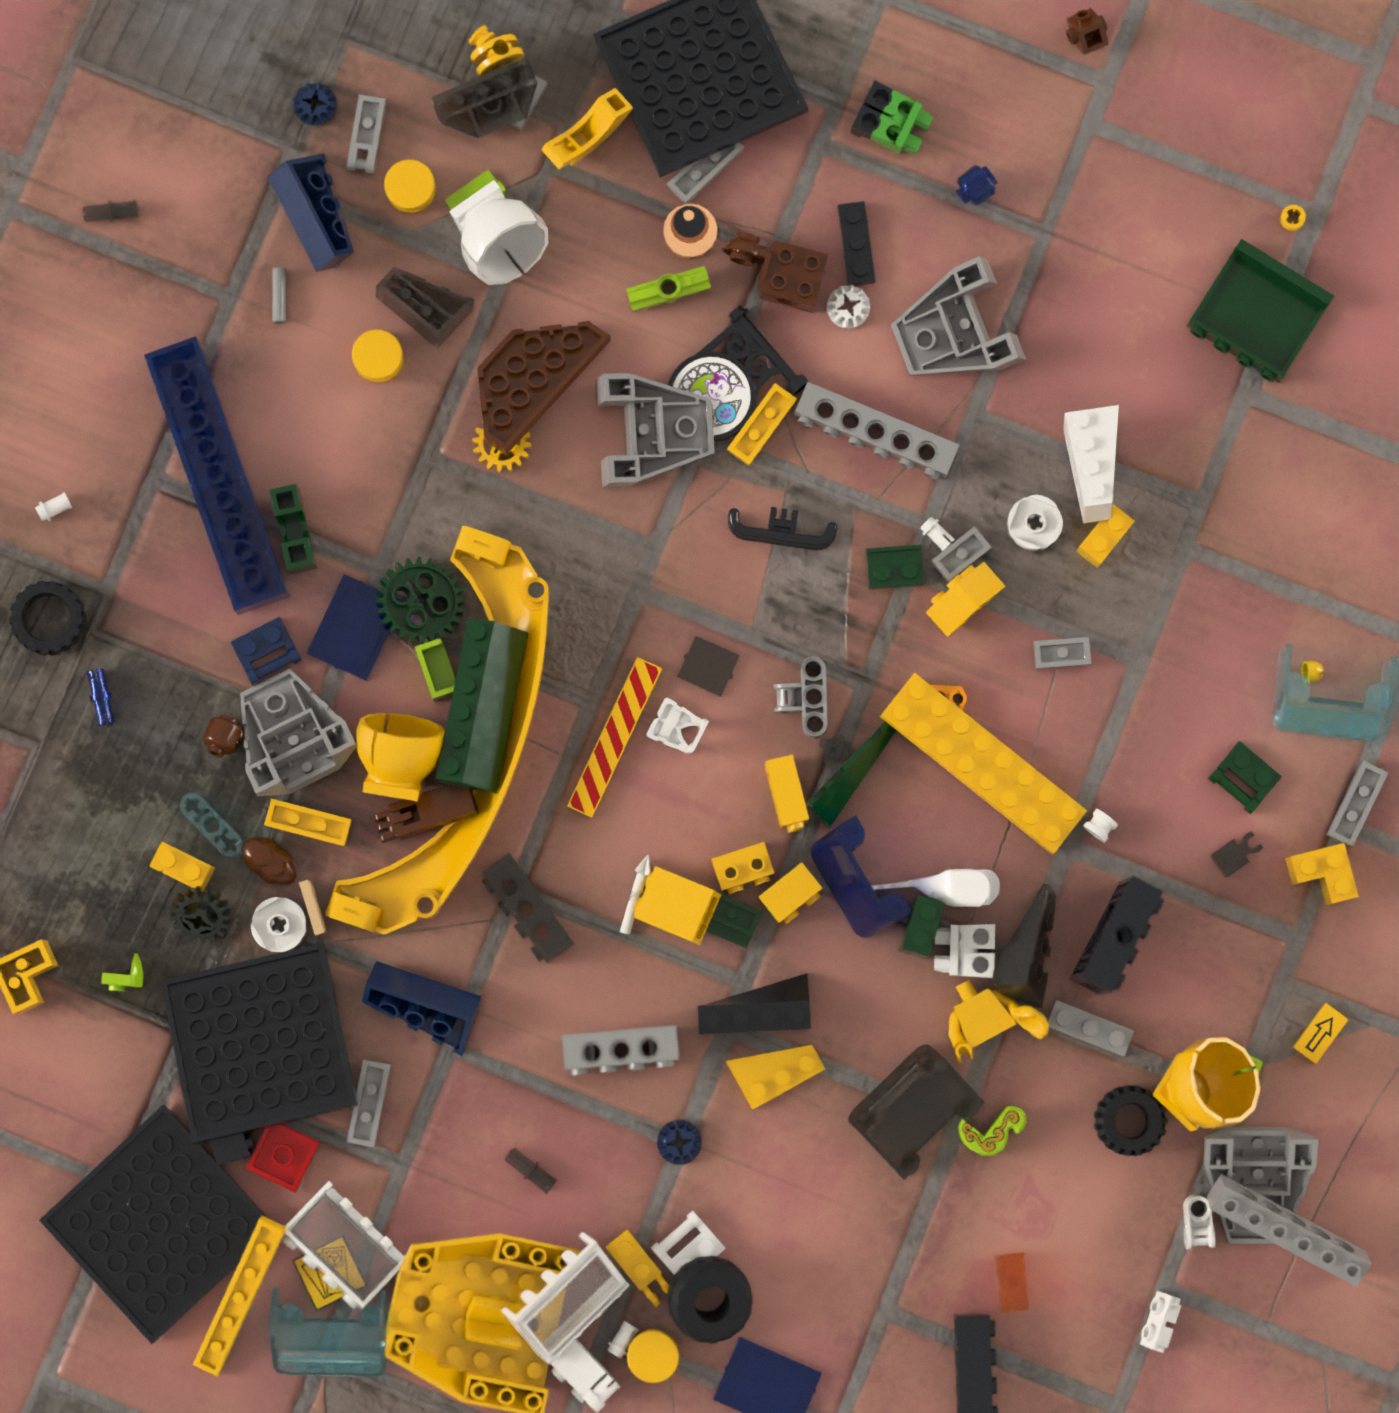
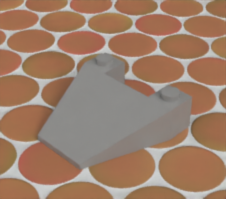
M979 256L954 267L891 324L910 375L999 371L1026 360L1017 334L1008 332L990 340L973 297L974 294L997 285L988 259Z
M631 373L602 374L596 379L597 407L624 406L627 455H608L601 460L602 488L631 487L715 453L710 398Z

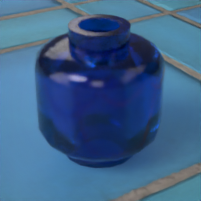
M974 165L958 177L957 184L959 189L956 190V193L965 204L970 201L973 205L978 206L994 195L996 192L995 185L998 182L986 166L981 168L978 165Z

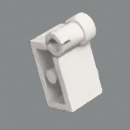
M577 1338L562 1351L558 1358L551 1362V1365L554 1367L551 1372L562 1383L567 1380L573 1387L571 1393L581 1403L586 1401L597 1413L606 1405L604 1402L620 1388L616 1381L607 1387L615 1378Z

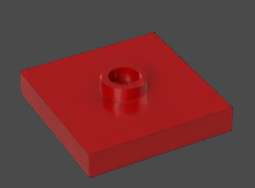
M285 1124L267 1127L264 1129L245 1169L296 1193L321 1142Z

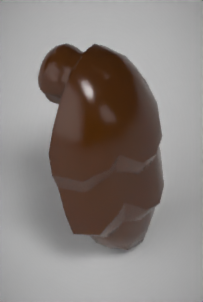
M253 837L244 842L242 850L245 863L262 880L268 884L279 883L288 885L295 882L297 875L292 864V855L281 848L275 841L265 837Z

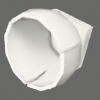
M494 180L449 211L462 235V256L469 270L488 285L506 284L522 276V273L508 257L505 250L509 252L520 268L526 273L540 260L549 243L548 228L543 219L522 201L505 199L500 187Z

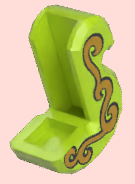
M1006 1106L984 1135L965 1120L960 1119L957 1126L959 1138L971 1151L982 1156H994L1002 1151L1008 1143L1009 1129H1012L1017 1134L1023 1130L1026 1125V1115L1019 1107Z

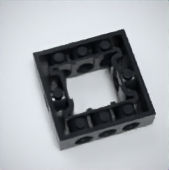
M1135 876L1120 881L1069 980L1098 995L1119 990L1126 976L1122 974L1126 964L1131 965L1139 951L1135 949L1139 938L1145 939L1151 928V924L1148 923L1151 915H1157L1163 905L1164 899L1160 898L1163 891ZM1116 933L1120 936V942L1116 938Z

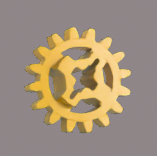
M476 427L475 432L479 437L472 438V442L479 445V447H476L473 451L475 455L481 454L478 459L480 464L488 462L487 470L490 471L496 466L498 473L501 474L503 467H507L511 473L513 471L512 465L516 464L518 467H522L520 459L529 458V454L525 452V449H531L532 444L525 440L531 437L530 432H527L522 437L520 446L516 444L507 455L493 446L490 455H488L484 449V430ZM504 456H513L508 460L500 461L501 458Z

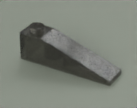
M1049 884L1041 886L1002 953L998 967L993 972V982L1003 995L1036 1008H1042L1048 973L1043 972L1044 957L1050 956L1051 947H1049L1047 931L1050 932L1053 929L1056 894Z

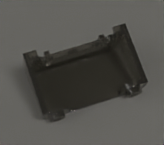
M924 1044L915 1049L851 1111L848 1121L896 1173L905 1180L919 1168L920 1156L917 1152L956 1114L961 1118L974 1116L978 1112L979 1107L985 1102L942 1055L930 1045Z

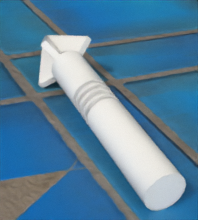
M649 855L635 869L637 874L632 888L633 892H631L632 895H630L631 898H629L630 900L628 901L620 928L621 933L628 935L631 933L635 920L634 907L637 900L642 896L646 878L651 872Z

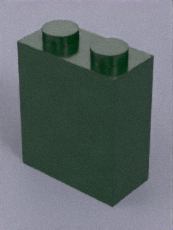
M920 895L914 898L899 952L922 959L929 957L945 903Z

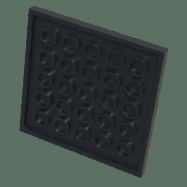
M668 0L593 34L594 40L619 92L633 107L629 114L659 177H663L808 112L806 102L756 0Z
M324 943L161 981L191 1139L194 1145L358 1106Z
M163 1104L39 1221L151 1344H154L239 1264L260 1217L270 1218L222 1166L217 1165L215 1158L201 1143L195 1145L192 1143L190 1131Z

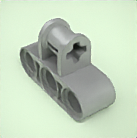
M813 656L805 659L801 665L800 683L774 684L773 688L776 690L777 707L774 708V713H801L804 734L809 738L816 739L820 738L827 729V690L825 663L820 658ZM812 663L818 665L821 670L820 675L817 677L808 676L805 671L807 665ZM817 691L821 695V702L816 705L808 703L806 700L807 693ZM785 693H787V704H785ZM812 718L819 719L822 723V729L818 732L810 731L807 728L808 720Z

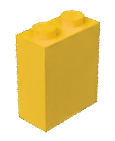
M655 866L653 872H650L646 878V889L643 896L635 904L634 918L700 946L721 894Z

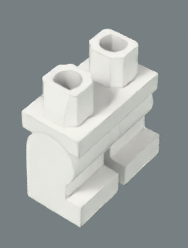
M995 924L950 925V928L937 929L935 945H950L949 956L934 955V971L949 973V976L994 979L995 953H979V949H995Z

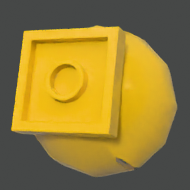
M386 713L368 714L360 718L356 731L357 752L368 772L364 781L363 792L418 801L425 787L426 777L439 764L445 735L443 726L429 719L407 714L388 713L384 733Z
M1227 1037L1199 1039L1175 1056L1152 1095L1192 1132L1197 1130L1199 1126L1203 1128L1234 1126L1242 1122L1255 1110L1260 1092L1257 1069L1237 1075L1233 1074L1234 1072L1255 1066L1245 1048Z

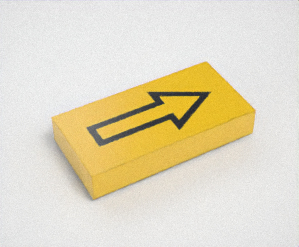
M1324 1003L1292 1048L1313 1064H1317L1349 1019L1327 1003Z

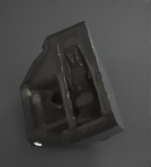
M524 58L430 97L441 124L450 126L475 138H480L527 119L537 81L528 58Z

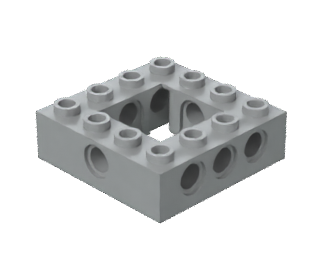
M676 1025L562 1035L565 1070H571V1075L591 1073V1068L599 1067L600 1072L619 1071L618 1065H628V1070L647 1069L646 1063L656 1062L657 1068L674 1066V1061L680 1060ZM649 1041L650 1056H646L642 1050L644 1043ZM619 1043H626L629 1047V1054L623 1059L618 1058L615 1054V1048ZM594 1045L598 1046L601 1051L600 1057L596 1061Z

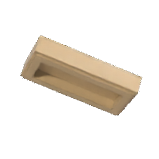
M310 880L299 882L315 936L327 934L328 930L313 882Z

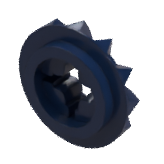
M320 82L307 83L306 86L298 89L293 99L294 111L297 117L308 125L317 126L325 124L336 112L337 100L334 93L329 87ZM317 94L319 102L323 103V105L316 106L312 114L311 105L307 102L313 101Z
M674 1120L667 1123L659 1132L657 1147L661 1156L666 1161L676 1165H684L693 1161L699 1154L702 1145L698 1129L685 1120ZM676 1130H679L682 1139H692V1142L683 1145L682 1155H680L677 1146H667V1143H671V1141L676 1139Z

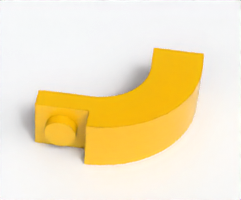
M614 88L598 97L591 109L580 121L566 132L545 143L541 150L558 169L568 164L573 166L602 144L625 120L633 107Z

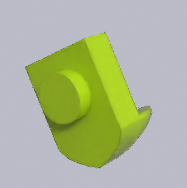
M134 953L130 975L102 973L101 984L109 985L108 990L125 992L126 986L142 988L143 969L138 954Z

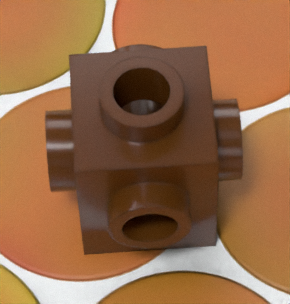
M1092 8L1080 10L1075 15L1066 18L1069 29L1066 30L1067 38L1070 44H1075L1084 55L1109 45L1106 35V22L1103 16H1098Z

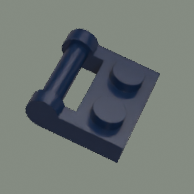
M280 617L231 641L252 685L259 683V679L292 662L296 664L302 661ZM286 647L288 653L254 670L251 663Z

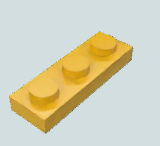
M775 383L729 445L727 451L750 466L796 403L797 398Z
M271 799L264 826L345 847L352 819Z

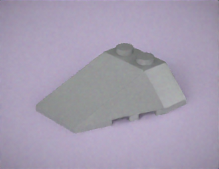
M290 668L240 693L242 725L244 726L245 768L257 796L291 794L339 770L357 747L347 723L329 705L321 700Z
M1227 1127L1205 1136L1204 1166L1211 1188L1222 1174L1297 1214L1300 1201L1306 1194L1309 1179L1317 1167L1318 1138L1287 1127ZM1220 1215L1229 1244H1275Z

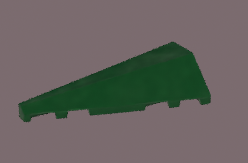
M886 721L820 790L807 801L806 805L814 811L813 814L828 828L834 823L897 731Z

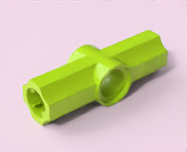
M701 266L674 275L665 274L657 280L627 288L626 292L632 312H636L664 303L672 304L680 298L711 290V285L705 266ZM665 284H673L676 287V291L673 294L667 295L661 291V288Z

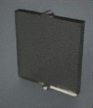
M695 636L688 654H684L685 661L677 678L721 697L728 680L733 678L732 672L740 655Z

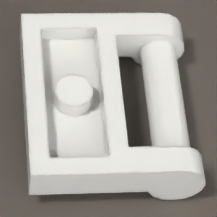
M693 1210L687 1215L688 1218L662 1242H656L651 1247L673 1274L677 1273L681 1266L694 1260V1258L718 1256L726 1249ZM696 1227L701 1233L671 1258L667 1251Z

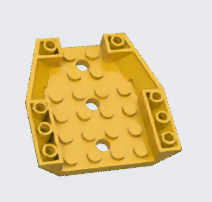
M501 1233L411 1244L398 1272L387 1319L385 1357L461 1402L515 1413H544L549 1392L544 1387L549 1364L535 1354L522 1336L519 1350L467 1340L465 1338L466 1312L474 1296L526 1306L527 1304L521 1298L522 1292L530 1290L537 1295L547 1286L541 1278L542 1273L550 1270L558 1275L568 1265L562 1259V1254L570 1250L579 1255L580 1250ZM566 1286L533 1317L535 1328L532 1332L541 1343L557 1329ZM420 1295H425L428 1299V1305L424 1310L417 1311L414 1308V1300Z

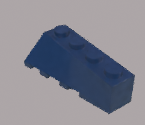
M325 154L287 160L268 176L316 272L336 268L354 252L345 221L340 219L338 209L340 208L338 198H334L330 187L333 184L331 174L326 173L324 164L327 162Z
M376 961L366 982L362 1002L392 1019L399 1017L405 1021L408 1028L416 1032L418 1029H421L432 1035L431 1040L440 1045L445 1042L455 1048L453 1052L463 1056L482 996Z

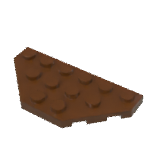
M590 321L578 322V325L562 327V324L542 326L540 330L524 331L523 329L512 330L477 368L485 441L507 455L611 341L610 335Z

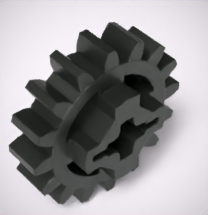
M196 886L195 892L186 888L184 895L181 893L177 894L170 909L172 911L170 920L175 921L174 929H182L180 936L184 937L188 934L191 936L190 941L194 942L197 937L200 938L202 943H205L206 938L209 937L214 942L217 935L223 936L225 930L228 929L232 911L227 908V900H219L221 893L218 892L212 895L211 888L208 887L203 892L200 886Z

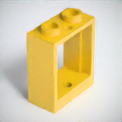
M793 754L765 761V770L780 829L787 828L788 833L804 829V824L808 823L809 816Z

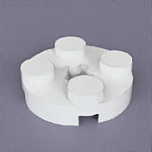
M1032 495L1016 502L1010 510L1007 519L1008 533L1015 543L1024 549L1031 551L1044 550L1058 539L1062 531L1063 519L1057 505L1051 499L1041 495ZM1035 516L1040 517L1039 522L1043 524L1042 528L1037 527L1033 530L1030 528L1031 525L1027 523L1028 518L1033 519Z
M273 897L263 901L256 908L252 917L251 932L255 941L261 947L271 952L290 951L296 948L306 935L307 918L303 909L296 902L288 898ZM277 917L280 920H286L287 924L284 925L285 930L283 932L272 929V926L275 924L274 919Z

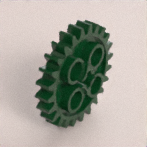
M421 557L416 559L415 564H412L411 560L407 558L405 567L397 562L395 565L396 572L388 569L386 574L389 579L382 578L380 580V584L385 588H377L376 594L382 596V598L376 599L375 605L383 606V608L379 609L376 614L377 616L385 615L386 618L382 621L381 625L390 624L392 626L388 632L389 634L395 631L399 632L398 641L402 640L404 636L408 637V645H411L414 639H418V644L422 645L425 639H428L429 642L435 640V636L443 641L445 639L444 631L452 634L454 629L451 624L458 625L460 623V619L455 615H462L464 613V610L458 607V605H462L465 599L457 597V595L462 593L463 588H455L454 586L459 580L458 577L452 579L448 577L452 571L451 569L445 572L441 571L442 562L434 567L432 566V558H429L426 564H422ZM418 579H428L431 587L428 589L420 587ZM406 581L411 582L413 590L406 584ZM397 591L404 592L408 597V601L399 602L395 598L394 593ZM416 598H418L419 600L424 599V605H422L421 603L416 604ZM432 602H442L445 605V611H436L432 606ZM427 613L434 619V622L429 621ZM412 614L420 616L422 625H413L409 620V616Z

